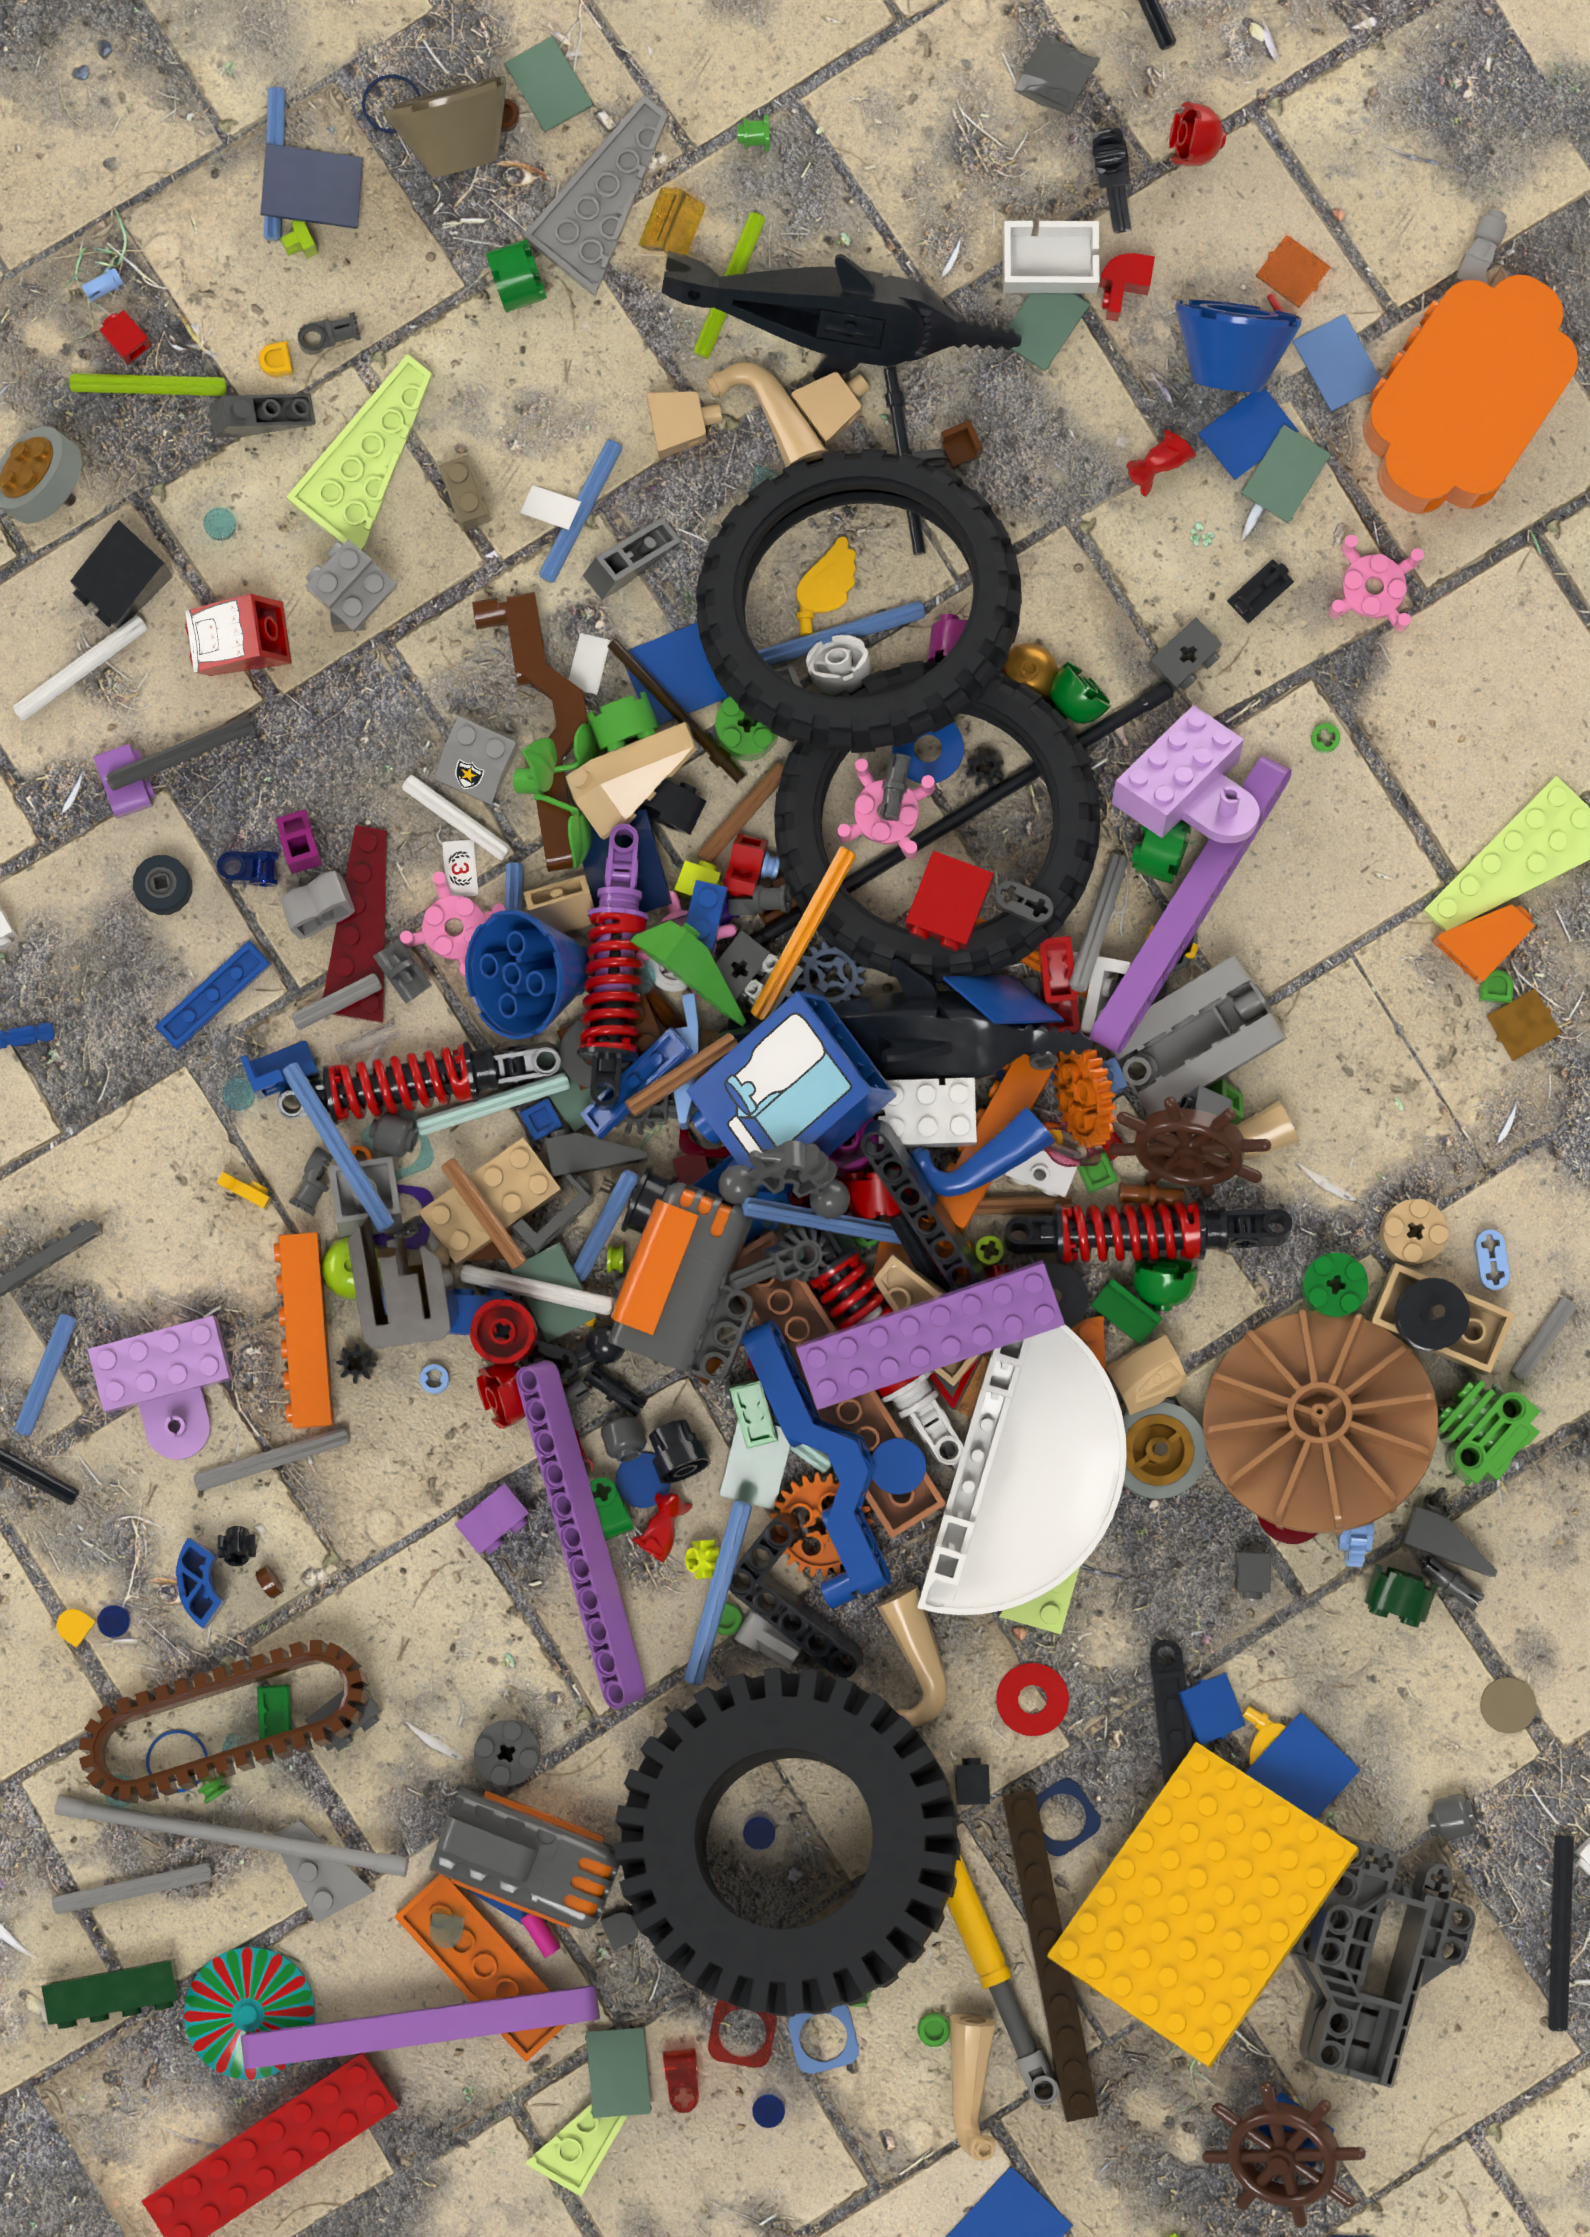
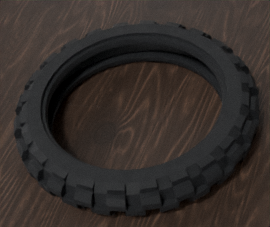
M862 449L861 453L845 454V450L822 454L821 459L808 463L802 460L782 469L783 473L772 480L765 479L748 492L749 497L740 506L735 505L722 521L720 532L717 537L711 539L703 558L704 566L702 573L698 576L696 592V618L705 656L715 678L725 693L738 704L739 709L755 723H762L770 729L771 733L790 742L797 740L809 744V748L829 752H833L834 749L851 750V753L875 752V748L893 745L894 748L916 742L917 737L930 731L933 733L938 732L953 723L955 716L964 709L969 710L986 693L985 689L992 680L997 679L1007 662L1009 650L1015 642L1020 624L1022 592L1017 556L1015 555L1011 539L1002 521L992 511L991 505L977 490H971L963 483L962 478L946 468L940 467L938 469L927 464V459L903 453L902 456L887 454V450ZM863 503L898 507L915 513L935 524L956 544L967 562L973 579V598L968 621L957 643L948 655L926 675L900 689L880 695L858 698L833 697L812 692L793 684L772 669L761 657L747 631L745 613L747 592L755 569L762 557L786 531L821 511L844 505Z
M921 660L903 663L899 667L885 671L881 669L862 679L863 686L855 693L849 695L844 690L834 697L858 698L888 693L913 683L926 675L940 662H923ZM1000 672L997 679L990 682L985 689L986 693L969 710L964 709L960 713L984 720L1011 736L1029 754L1045 781L1053 813L1052 838L1043 866L1029 888L1051 899L1054 907L1053 916L1047 923L1036 925L1003 911L994 918L975 926L966 950L959 948L958 951H952L940 945L941 941L930 936L928 940L917 938L909 933L911 929L889 923L874 915L858 903L841 884L821 920L817 932L833 947H836L849 956L850 959L869 969L872 968L888 974L890 977L897 978L891 967V962L895 958H900L931 977L935 983H947L943 980L944 976L975 977L995 973V971L1010 964L1013 965L1030 955L1047 938H1051L1077 906L1086 889L1095 864L1101 824L1097 784L1090 761L1082 744L1079 743L1072 732L1071 726L1060 713L1046 703L1037 692L1024 683L1020 684L1012 680L1002 672ZM797 741L792 751L789 752L781 773L778 792H776L774 819L775 841L784 879L790 885L792 896L804 914L830 866L822 836V816L826 794L836 770L851 750L834 749L833 752L809 748V744ZM1018 899L1017 902L1022 904L1023 900ZM1039 902L1038 905L1026 903V906L1034 910L1033 915L1035 917H1039L1041 913L1047 914L1048 912L1044 909V902Z

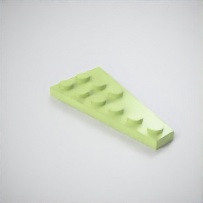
M407 354L287 495L286 498L290 503L337 541L344 544L349 539L359 549L364 550L433 377L432 373Z
M1556 775L1423 912L1445 932L1467 923L1511 899L1590 861V807Z

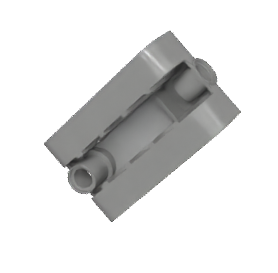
M1234 955L1150 1006L1120 1054L1111 1050L1109 1052L1112 1057H1116L1124 1079L1130 1084L1145 1111L1150 1115L1166 1109L1164 1100L1167 1097H1174L1178 1103L1185 1094H1189L1197 1086L1209 1087L1286 1040L1287 1036L1272 1014L1271 1007L1257 984L1253 983L1239 958ZM1136 1062L1143 1063L1147 1069L1145 1077L1139 1081L1133 1079L1130 1074V1068Z

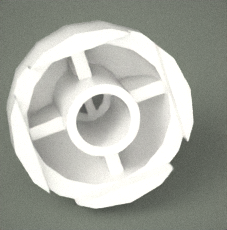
M850 635L831 637L832 642L824 645L822 641L818 642L811 648L806 658L812 683L822 693L833 697L844 690L849 695L860 690L863 686L861 680L868 676L871 671V662L864 642Z

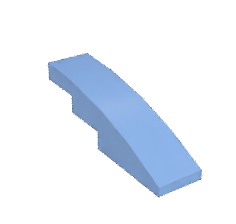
M694 993L682 995L687 1026L675 1028L693 1050V1053L683 1062L700 1052V1026L697 1001ZM699 1075L673 1092L681 1130L688 1129L694 1107V1102L686 1090L699 1079Z

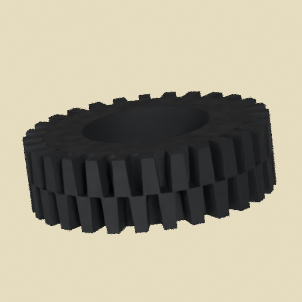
M781 1668L764 1669V1676L750 1678L741 1673L728 1677V1686L717 1691L706 1687L693 1695L696 1703L686 1711L675 1708L665 1717L664 1721L668 1726L659 1738L648 1737L640 1749L645 1756L638 1771L630 1769L624 1785L630 1792L626 1806L618 1805L615 1820L622 1829L621 1843H614L615 1860L622 1866L625 1879L619 1881L623 1897L632 1904L636 1914L632 1919L640 1933L649 1938L654 1945L653 1951L664 1963L674 1968L682 1979L710 1994L712 1997L756 2013L765 2012L777 2016L795 2017V2014L802 2013L819 2015L832 2012L831 2008L844 2004L855 2005L866 2000V1994L878 1987L887 1988L899 1979L897 1973L908 1963H915L925 1952V1942L932 1932L938 1933L945 1919L943 1910L948 1897L953 1898L957 1884L954 1876L956 1860H960L961 1843L957 1837L956 1827L959 1819L956 1805L951 1798L948 1788L949 1783L932 1751L903 1715L901 1716L887 1701L874 1692L870 1694L862 1690L853 1681L838 1676L837 1680L827 1678L818 1670L801 1668V1674L787 1673ZM789 1758L818 1761L848 1776L858 1787L866 1802L872 1823L873 1844L865 1876L855 1893L840 1909L814 1924L792 1929H773L747 1922L740 1918L725 1903L711 1878L706 1845L708 1828L714 1810L729 1787L755 1767L771 1761Z

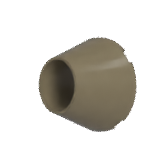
M505 76L477 80L473 84L457 85L394 104L393 109L385 108L383 112L386 119L431 177L445 176L472 169L498 159L507 83Z

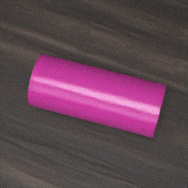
M528 1913L520 1919L544 1958L561 1948L542 1918Z

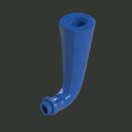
M1024 1107L997 1135L955 1171L942 1172L933 1165L931 1153L922 1146L914 1150L910 1156L935 1194L952 1197L968 1193L998 1178L1055 1143V1140L1039 1119L1027 1107Z

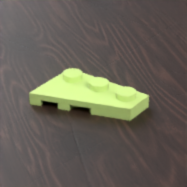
M590 2104L530 2157L525 2164L582 2197L627 2116L593 2119L591 2114L592 2105Z

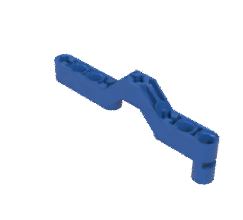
M768 1320L747 1330L742 1341L787 1442L793 1448L804 1444L826 1453L840 1482L833 1505L822 1511L824 1524L846 1570L821 1582L823 1597L829 1607L834 1609L857 1599V1590L861 1594L866 1595L892 1582L889 1568L861 1509L876 1465L862 1436L821 1420L776 1322Z

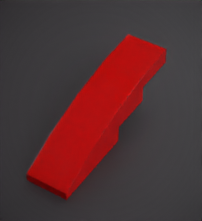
M1071 936L1047 938L1039 945L1043 1002L1064 1019L1063 1023H1047L1050 1029L1056 1027L1059 1032L1069 1029L1071 1033L1075 1034L1080 1030L1077 991H1073L1069 984L1074 969Z

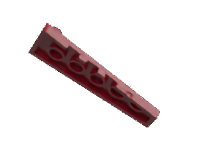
M355 825L345 883L355 912L346 919L337 922L323 994L324 998L370 974H376L382 985L381 990L331 1015L381 1024L384 1023V972L373 956L385 949L386 830Z

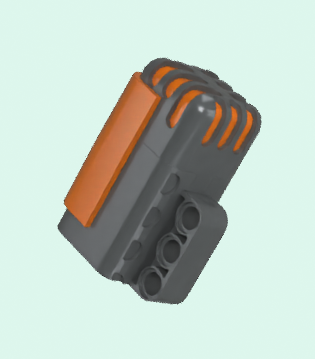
M680 1182L669 1186L662 1199H656L611 1315V1319L615 1320L608 1339L609 1343L707 1380H722L729 1375L755 1309V1301L750 1293L744 1290L734 1291L728 1283V1274L733 1272L752 1225L753 1218L743 1214L742 1205L736 1203L733 1205L726 1202L722 1196L691 1184ZM736 1296L744 1297L748 1304L747 1310L740 1315L734 1313L731 1309V1301ZM725 1326L733 1328L736 1333L735 1341L731 1345L722 1343L719 1338V1333ZM714 1356L719 1357L724 1363V1370L720 1375H713L708 1370V1361Z
M463 1787L456 1797L450 1815H448L429 1870L451 1878V1883L563 1927L569 1928L571 1925L579 1929H587L597 1923L620 1864L615 1860L614 1846L603 1842L605 1836L489 1790H486L483 1795Z

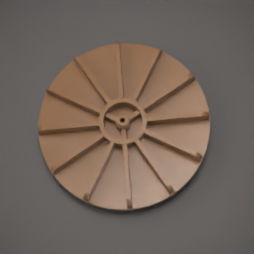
M1305 1308L1298 1309L1299 1313L1283 1316L1258 1327L1254 1331H1247L1245 1337L1224 1357L1216 1372L1212 1375L1203 1409L1204 1440L1209 1459L1218 1478L1232 1498H1235L1250 1512L1263 1520L1275 1524L1276 1528L1281 1530L1287 1528L1306 1533H1335L1336 1535H1342V1531L1359 1528L1384 1517L1388 1513L1392 1514L1418 1486L1429 1468L1436 1447L1438 1435L1437 1402L1429 1377L1408 1344H1404L1388 1330L1370 1323L1371 1321L1364 1319L1362 1314L1327 1317L1316 1311L1306 1312Z

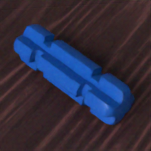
M51 1023L38 1024V1027L30 1025L8 1029V1032L0 1030V1049L7 1048V1045L14 1047L37 1043L38 1040L42 1042L52 1041L55 1038L54 1027Z

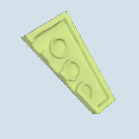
M1079 1568L1062 1583L1042 1596L1022 1605L1003 1610L998 1617L1061 1635Z

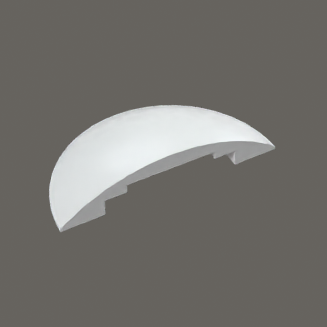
M1067 1325L992 1350L963 1444L964 1454L957 1464L917 1606L918 1609L943 1614L976 1615L1003 1611L1029 1602L1053 1589L1074 1573L1091 1555L1112 1521L1120 1500L1125 1478L1127 1455L1123 1416L1116 1393L1105 1370L1083 1340Z

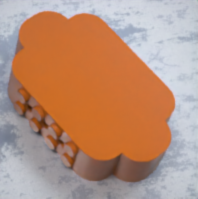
M1527 275L1507 277L1499 282L1495 288L1478 280H1465L1450 287L1440 302L1435 299L1432 301L1419 323L1423 327L1421 328L1416 325L1402 349L1406 353L1398 352L1385 374L1389 377L1388 380L1382 377L1374 388L1368 400L1372 405L1363 424V435L1367 446L1374 454L1382 458L1377 474L1378 483L1383 494L1391 502L1408 512L1424 514L1436 510L1445 501L1460 508H1477L1489 502L1496 494L1574 376L1578 366V354L1575 345L1568 336L1558 330L1563 319V307L1558 295L1550 287Z

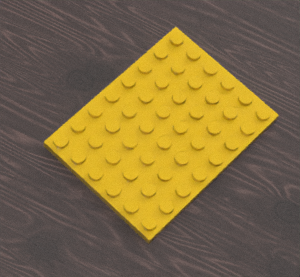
M1195 1742L1052 1947L1047 1957L1210 2069L1359 1852V1848Z

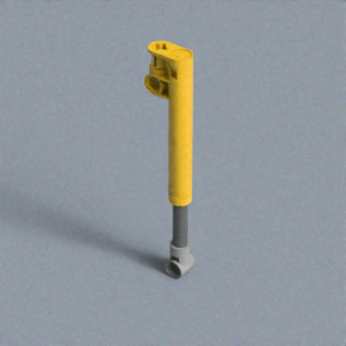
M960 1854V1860H956L954 1873L957 1880L953 1898L948 1897L946 1904L974 1970L979 1975L978 1979L982 1988H989L1017 2053L1018 2058L1015 2059V2062L1029 2095L1039 2105H1050L1058 2097V2084L1042 2048L1037 2049L1008 1981L1013 1975L1009 1966L1005 1963L1004 1954ZM1048 2081L1052 2084V2092L1049 2096L1041 2098L1035 2095L1034 2089L1038 2082Z

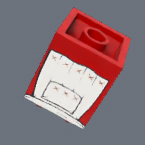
M250 593L185 610L187 619L185 629L189 636L191 647L190 662L195 673L215 676L292 663L284 607L281 601Z

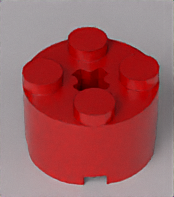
M896 1165L890 1168L893 1170H899L902 1167L901 1165ZM868 1167L869 1172L864 1174L863 1170L845 1173L846 1185L850 1194L849 1206L852 1216L871 1219L876 1218L878 1215L887 1214V1216H893L902 1212L873 1167ZM912 1188L904 1189L907 1195L913 1196Z
M495 1299L485 1303L476 1311L471 1322L470 1339L476 1352L487 1361L497 1365H512L525 1359L533 1350L537 1341V1326L532 1314L521 1304L508 1299ZM501 1324L505 1327L511 1326L512 1330L508 1332L510 1338L507 1340L502 1337L497 1339L496 1337L499 1333L497 1327Z

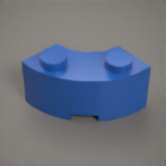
M187 1538L180 1551L176 1566L179 1598L193 1621L202 1629H207L226 1603L218 1594L213 1582L214 1567L219 1557L195 1539Z

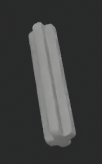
M370 974L294 1012L292 1019L298 1029H303L381 990L382 985L376 974Z
M1565 1297L1560 1299L1510 1370L1512 1376L1522 1382L1528 1378L1576 1310L1577 1306L1574 1302Z

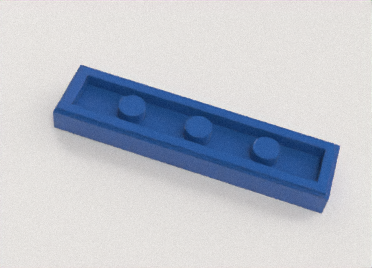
M249 940L155 1027L178 1051L272 964Z
M670 1027L637 1061L633 1062L621 1074L619 1100L614 1108L608 1111H601L596 1109L591 1103L580 1115L595 1135L603 1139L630 1113L625 1104L628 1098L679 1066L693 1053V1050L675 1028ZM607 1087L597 1098L600 1101H609L613 1098L614 1093Z

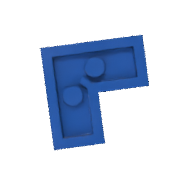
M306 1041L298 1042L253 1061L247 1055L240 1057L252 1089L260 1099L278 1093L289 1085L282 1071L292 1063H297L308 1080L320 1076Z

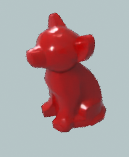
M1168 429L1164 431L1165 436L1163 440L1149 450L1145 459L1132 460L1126 465L1131 481L1141 486V495L1147 496L1150 493L1156 473L1176 469L1188 460L1196 457L1190 445L1182 437Z
M657 1493L654 1501L658 1506V1512L649 1520L645 1532L639 1537L634 1536L632 1540L662 1563L669 1556L674 1544V1519L688 1513L693 1506L689 1502L683 1503V1500L673 1493L665 1495Z

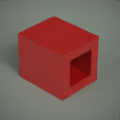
M124 310L119 314L113 313L108 316L102 323L103 327L99 329L103 338L127 366L152 347L148 337Z

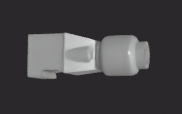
M1490 209L1488 214L1481 217L1475 231L1476 240L1461 260V265L1453 285L1465 280H1478L1487 284L1488 279L1484 278L1492 265L1496 246L1501 244L1507 230V223L1505 222L1507 216L1503 212Z

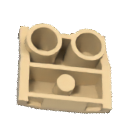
M1163 1333L1159 1334L1158 1338L1133 1349L1106 1367V1374L1113 1380L1127 1407L1129 1415L1160 1404L1166 1397L1178 1394L1181 1387L1188 1384L1178 1354L1167 1335Z

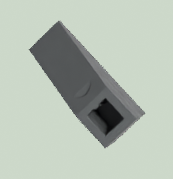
M311 394L222 396L209 407L214 438L245 437L315 425Z

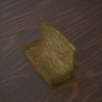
M661 188L638 245L649 251H663L667 255L668 251L687 255L705 211V205L682 189Z

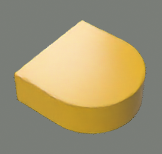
M287 341L269 344L262 348L259 353L258 362L266 375L280 377L293 374Z
M69 1609L58 1617L56 1626L59 1635L75 1648H78L97 1621L79 1609Z

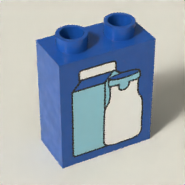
M800 991L795 992L686 1090L698 1107V1110L691 1116L698 1131L714 1144L722 1141L733 1156L734 1160L727 1165V1168L732 1165L742 1164L751 1169L756 1168L749 1161L751 1151L756 1150L763 1153L790 1140H797L804 1144H816L820 1151L829 1156L897 1096L826 998ZM785 1183L783 1191L777 1194H786L793 1188V1184ZM764 1184L759 1186V1192L772 1193Z

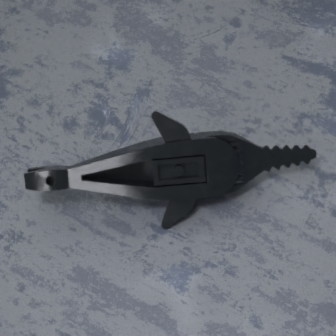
M668 251L665 267L667 271L664 273L661 291L663 294L683 304L701 308H716L793 344L825 354L813 371L812 377L815 380L833 372H838L840 375L852 371L859 363L893 366L905 361L921 359L951 346L959 348L966 344L969 348H972L975 345H979L984 349L990 345L995 350L1003 346L1008 351L1021 344V335L1016 334L1013 328L1004 331L1002 326L992 328L989 323L981 326L977 320L968 323L965 318L958 317L933 288L916 280L892 275L883 277V273L864 270L843 254L835 256L836 267L789 268L719 276L712 268L694 258Z
M900 958L893 959L891 967L903 992L885 993L830 1004L881 1074L909 1078V1080L940 1079V1077L943 1079L975 1078L976 1080L993 1075L1024 1054L1031 1056L1036 1051L1039 1055L1043 1056L1049 1051L1053 1055H1057L1061 1050L1065 1055H1069L1074 1050L1078 1055H1081L1084 1050L1090 1049L1092 1045L1091 1038L1085 1036L1081 1030L1073 1034L1069 1029L1059 1032L1056 1027L1049 1031L1043 1025L1036 1029L1032 1023L1026 1025L1024 1023L994 1024L957 991H938L931 977ZM751 1012L742 1013L746 1020L744 1026L742 1027L728 1019V1031L721 1032L718 1039L730 1033L739 1044L764 1020L753 1016Z

